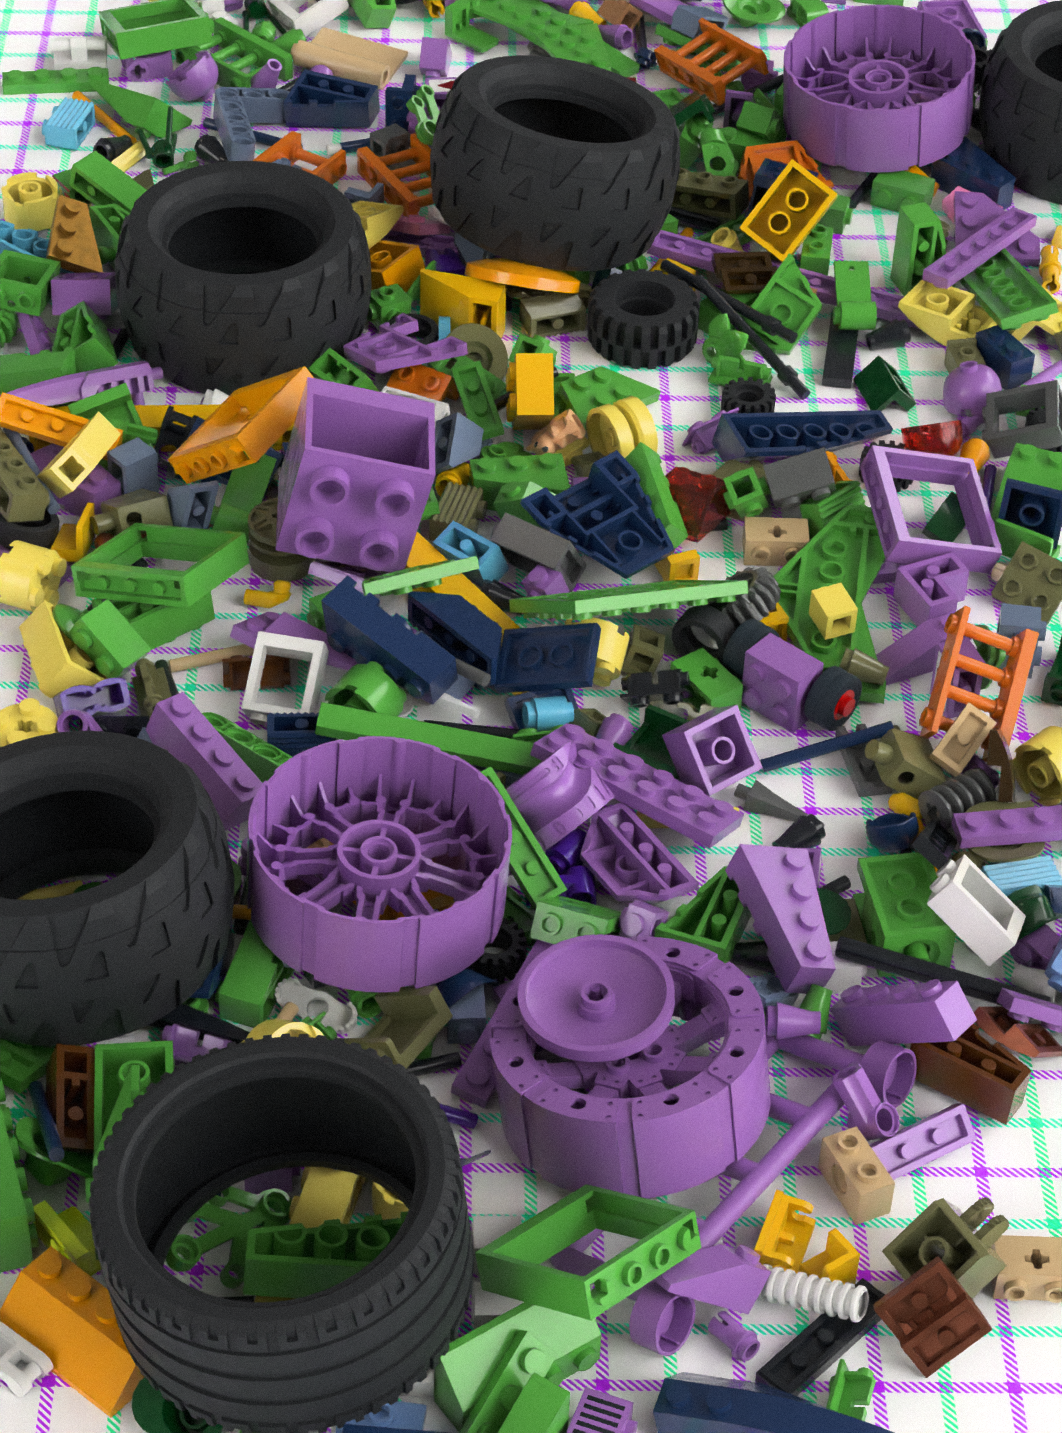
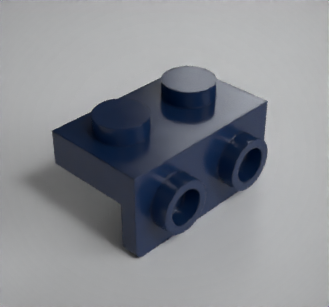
M405 74L402 88H386L385 127L396 123L408 131L409 121H407V115L409 110L406 103L413 95H416V91L421 87L416 85V75Z

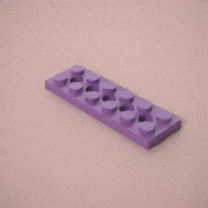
M566 723L533 744L530 755L543 761L572 739L577 752L573 765L576 768L582 769L592 766L615 795L614 799L709 849L740 827L744 814L735 810L728 802L716 800L704 794L699 787L684 784L675 779L671 773L665 770H657L644 763L640 757L620 751L611 742L597 739L587 734L578 725Z

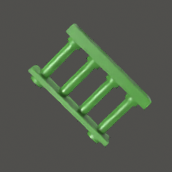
M222 17L213 20L215 27L212 43L175 49L176 62L182 64L187 59L190 61L196 60L197 56L195 53L203 49L208 50L217 45L222 47L223 49L210 54L218 66L219 76L216 84L221 87L250 88L251 78L269 59H276L281 63L282 69L279 73V79L286 82L293 78V63L290 53ZM233 55L241 57L230 64L223 61ZM252 64L259 67L247 74L240 71Z

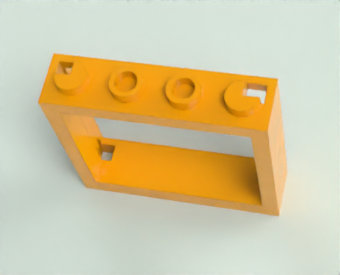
M303 366L235 390L167 459L174 467L176 475L179 474L188 484L256 463L295 422L307 377L314 378L308 369Z

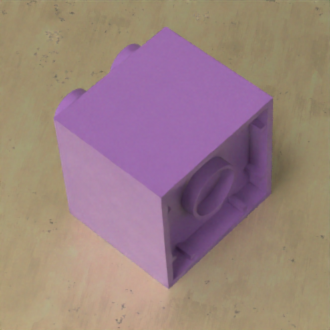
M307 377L279 474L275 550L303 555L308 558H318L364 567L374 571L394 572L405 569L436 475L434 403Z

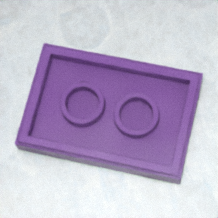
M967 0L918 2L917 10L936 14L952 22L961 30L965 28L977 29L987 38Z

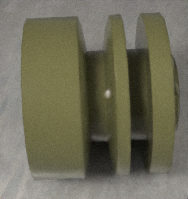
M278 498L266 500L256 505L248 517L250 566L255 574L262 579L272 582L277 580L288 582L300 580L309 575L310 564L316 561V558H308L303 555L275 550Z

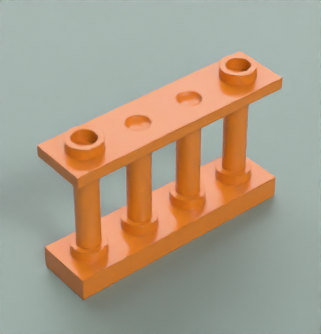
M704 18L698 20L702 34L678 50H670L663 45L654 49L661 72L693 91L697 90L700 95L705 93L710 101L719 106L725 103L726 85L751 68L763 75L769 73L766 65L767 57L760 48L748 44ZM708 43L711 45L692 59L685 58L704 44ZM721 51L726 53L706 68L699 67ZM735 60L741 62L722 76L714 75Z
M295 131L288 133L253 160L272 163L284 157L290 160L292 165H295L296 161L301 160L317 166L313 171L301 167L302 170L317 175L332 185L346 175L347 171L345 150H339L329 159L303 150L301 134Z
M416 133L410 134V149L379 157L375 155L367 146L357 149V172L372 188L378 182L383 183L384 201L387 204L403 206L404 212L402 216L418 215V211L422 207L434 204L432 193L420 197L413 194L414 192L432 188L430 170L431 148L421 143ZM408 160H413L416 163L394 170L387 167ZM421 173H426L429 176L408 183L400 181V179Z
M963 606L955 613H951L945 623L944 632L947 633L928 707L923 709L919 719V726L922 727L920 736L928 739L937 734L938 729L945 732L949 730L955 720L942 716L946 699L949 698L965 705L969 702L979 710L989 713V716L997 722L993 728L1001 729L1009 747L1039 633L1025 629L1010 639L967 623L971 607ZM963 636L1006 651V655L1009 656L1006 667L1000 669L959 654ZM955 667L998 682V686L1001 687L998 698L991 700L951 685ZM989 734L981 744V748L984 749L982 756L984 762H987Z

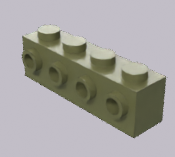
M680 168L672 207L702 215L736 220L749 206L748 180L738 179L736 176H717L711 172H691L685 168Z
M0 428V513L7 522L43 520L45 509L50 501L49 492Z

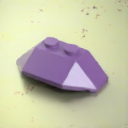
M620 802L600 809L592 815L591 824L580 853V860L616 901L633 903L634 899H638L653 905L699 889V882L629 806Z

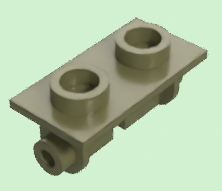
M142 658L135 665L137 676L132 677V682L141 716L149 715L150 720L156 703L172 696L164 667L156 669L153 662L147 658Z

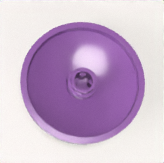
M603 934L578 936L552 945L531 961L519 982V1014L522 1024L531 1038L544 1049L558 1056L583 1062L617 1060L643 1050L663 1034L674 1013V982L671 972L664 961L654 951L636 941L620 936Z

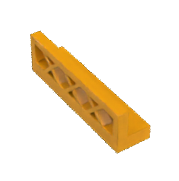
M2 392L0 397V427L65 447L90 421L89 419ZM117 429L121 435L109 450L122 445L123 430ZM107 453L102 458L103 460H107Z

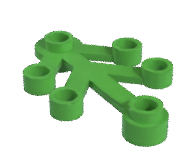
M423 84L416 91V95H413L407 101L406 106L410 112L416 114L418 124L415 126V132L418 140L423 144L432 146L440 111L434 98V90L429 85ZM425 103L431 120L428 119L424 110Z
M230 1186L221 1192L224 1197L214 1196L208 1203H205L186 1223L193 1222L196 1218L220 1226L197 1238L187 1234L176 1236L166 1256L168 1266L177 1272L189 1271L204 1253L232 1240L228 1263L221 1270L219 1277L221 1283L229 1289L240 1287L244 1282L248 1229L255 1228L261 1224V1227L285 1225L290 1220L289 1211L292 1200L281 1189L272 1188L256 1195ZM230 1202L250 1211L241 1215L220 1207ZM229 1271L235 1272L238 1279L232 1277Z

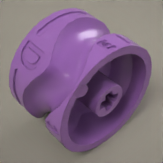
M572 739L506 788V791L543 851L549 849L615 797L592 766L582 769L576 768L573 765L577 752Z

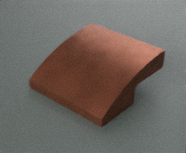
M1003 1006L978 1007L974 1011L977 1018L974 1023L994 1040L1009 1049L1034 1058L1062 1056V1046L1040 1024H1022L1020 1021L1007 1016L1008 1010Z
M939 1256L873 1304L874 1311L900 1341V1347L925 1378H928L992 1330L991 1325L975 1302Z

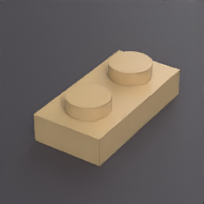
M968 702L931 753L929 759L954 777L960 775L997 722Z

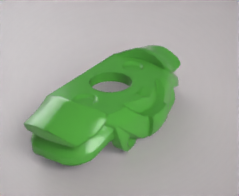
M715 128L702 131L699 145L700 150H702L705 172H711L713 175L723 177H737L739 164L735 160L723 132ZM714 158L721 159L725 164V168L721 171H716L711 168L710 161Z

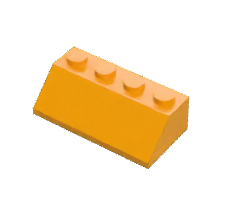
M52 1246L21 1270L0 1309V1321L44 1352L53 1363L52 1372L112 1418L132 1400L133 1392L144 1376L125 1346L108 1289Z

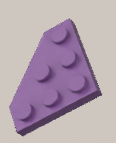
M955 191L954 248L1006 211L984 193ZM1030 230L1005 247L1022 266L1039 267L1040 238Z

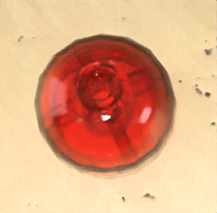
M961 420L901 428L905 449L908 448L911 451L955 456L963 442Z

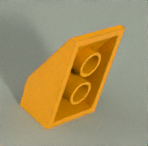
M380 240L369 249L371 290L398 284L407 292L420 275L421 268L425 269L419 245Z

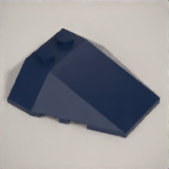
M617 450L593 462L588 479L555 496L545 487L521 499L520 502L522 507L541 527L569 540L576 549L624 579L670 556L675 551L660 518H656L651 509L652 501L649 495L644 494L639 484L641 479L637 471Z

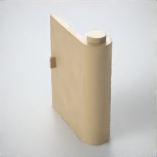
M325 27L321 28L311 42L299 40L297 44L294 43L290 52L293 64L296 66L311 69L316 65H325L332 71L333 76L377 85L380 90L386 87L408 57V51Z

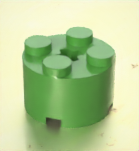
M369 661L367 664L352 666L327 692L325 701L328 700L329 704L398 717L403 710L407 695L402 688L398 687L384 673V669L379 663Z

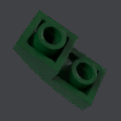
M954 492L949 494L921 532L931 540L955 541L966 526L957 494Z

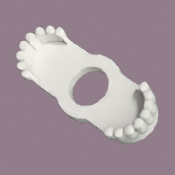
M290 977L288 980L283 979L282 982L278 983V987L275 988L277 1003L282 1008L287 1002L296 1004L299 1008L296 1016L302 1019L307 1016L312 1020L315 1018L308 1014L307 1009L311 1002L321 999L328 1003V1011L321 1021L325 1027H332L337 1034H347L357 1024L358 1013L352 1002L349 1001L346 1005L335 1000L326 991H315L302 985L298 978L293 979Z

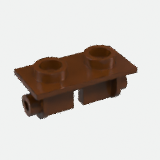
M235 655L229 659H222L224 688H230V691L246 689L252 658L245 655ZM266 655L260 682L261 689L284 688V685H291L290 658Z

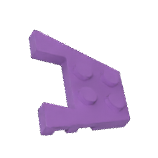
M404 313L395 317L396 322L392 325L389 322L379 325L380 331L371 336V333L367 332L343 346L346 358L377 374L468 354L467 343L453 336L427 345L406 336L419 331L418 320Z

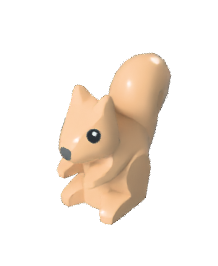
M569 408L553 418L547 426L538 430L532 436L531 444L526 447V450L533 451L535 455L554 454L556 450L565 448L573 441L581 440L585 436L586 430L578 416Z

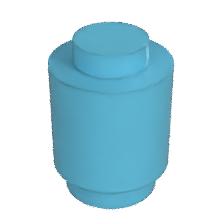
M565 696L532 698L530 702H524L522 706L525 729L535 728L538 732L548 731L557 725L569 724V722L574 721L572 702H567Z

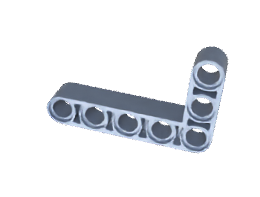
M219 87L215 90L213 118L228 161L254 160L256 139L250 123H285L283 102L288 96L289 91L276 88Z

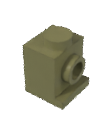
M976 338L947 340L944 365L949 374L965 361H976L977 364H986L977 348Z
M634 624L629 634L630 639L621 671L629 674L652 672V676H654L663 657L665 635Z

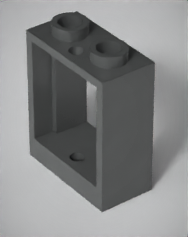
M1058 380L986 394V406L982 407L986 429L982 430V440L988 444L994 459L1011 456L1016 443L1029 444L1041 449L1062 446V390ZM1046 406V423L999 432V415Z
M506 512L501 521H498L492 529L490 541L499 545L508 564L528 573L537 565L561 572L569 591H573L587 564L569 540Z

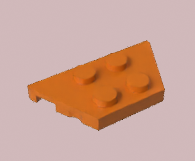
M797 140L746 146L743 151L738 179L748 180L749 202L754 188L755 174L765 158L788 164L793 159L803 168L818 172L817 178L832 189L834 187L831 179L826 180L818 171L819 165L806 154L805 149Z

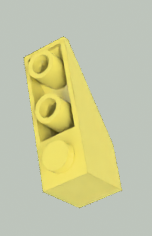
M97 412L37 477L59 499L73 492L91 473L121 433L100 412Z

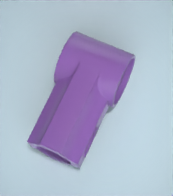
M860 1063L849 1065L845 1069L838 1071L831 1078L849 1111L847 1119L848 1129L857 1126L866 1141L892 1137L897 1133L900 1121L896 1108L889 1102L880 1101Z

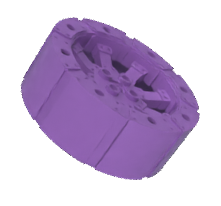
M862 5L840 11L836 10L819 16L794 33L792 40H789L785 47L783 65V121L787 135L792 136V141L797 140L803 146L806 154L834 167L837 164L846 166V170L874 173L908 170L909 166L918 165L921 167L933 163L960 146L964 135H968L970 131L975 76L974 47L970 39L968 40L965 37V33L952 22L924 10L910 9V7Z
M364 736L352 740L343 741V739L327 742L307 749L281 764L274 770V775L268 781L265 780L258 789L248 816L247 908L251 909V922L261 940L280 960L296 971L301 972L304 970L313 974L314 980L354 991L399 992L400 987L414 985L415 989L446 980L469 967L484 954V947L488 942L492 943L501 927L505 910L512 844L510 814H506L505 802L488 778L462 758L445 753L440 750L441 748L410 739L385 736ZM322 838H326L334 844L323 848H307ZM446 854L455 860L460 869L457 871L434 863L429 858ZM323 874V878H326L307 893L303 892L298 896L291 893L288 887L285 888V881L297 879L298 875ZM428 889L454 897L455 903L453 907L446 910L434 911L421 892H428ZM354 900L356 901V917L344 916L329 911L338 903L343 905ZM386 905H389L396 912L401 911L405 916L397 918V920H379L380 914L383 915Z
M637 936V940L633 941L654 951L670 970L675 990L673 1016L680 1017L681 1020L687 1022L679 1027L675 1024L669 1025L656 1041L633 1055L605 1062L573 1060L548 1064L546 1060H535L533 1055L544 1048L531 1038L522 1024L518 1007L520 977L509 988L495 1010L491 1022L492 1038H490L502 1127L507 1142L518 1159L530 1170L534 1169L541 1174L542 1179L571 1192L587 1184L642 1198L665 1196L695 1187L726 1171L725 1168L735 1160L739 1161L751 1149L762 1133L768 1119L771 1100L765 1015L762 1001L749 978L730 961L724 963L718 959L717 953L688 942L661 937ZM724 1037L718 1052H712L710 1056H687L688 1053L707 1042ZM584 1088L585 1090L591 1089V1091L586 1095L571 1089Z

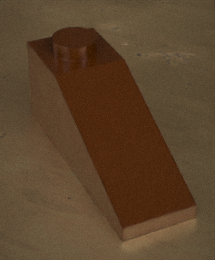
M56 1044L46 1065V1096L64 1151L94 1153V1047Z

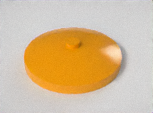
M488 258L466 262L465 275L545 291L579 293L581 283L580 280L564 271L524 264L507 258Z

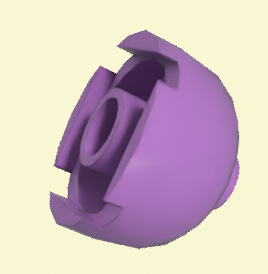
M205 49L195 53L197 56L196 60H185L169 75V81L165 82L179 98L187 101L202 98L204 101L215 93L213 87L218 82V66L210 53Z
M976 361L962 362L945 379L943 385L944 408L949 413L961 415V410H970L971 415L982 413V407L986 406V394L1003 390L1000 378L992 368L986 365L977 364Z

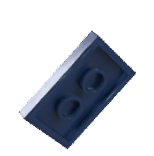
M598 623L504 630L497 680L494 688L498 693L592 687L601 627Z

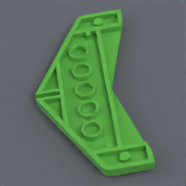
M467 0L470 2V19L484 17L505 25L546 50L551 57L577 61L611 71L612 65L597 23H594L592 20L554 11L546 6H535L516 0Z
M858 505L844 507L773 576L781 590L779 604L789 617V622L787 623L788 636L795 647L824 663L823 672L832 666L839 667L846 648L853 651L857 648L877 660L862 602L886 559L871 507ZM842 583L858 608L855 632L825 640L809 615L811 590ZM886 680L883 686L861 682L862 693L859 701L884 704Z

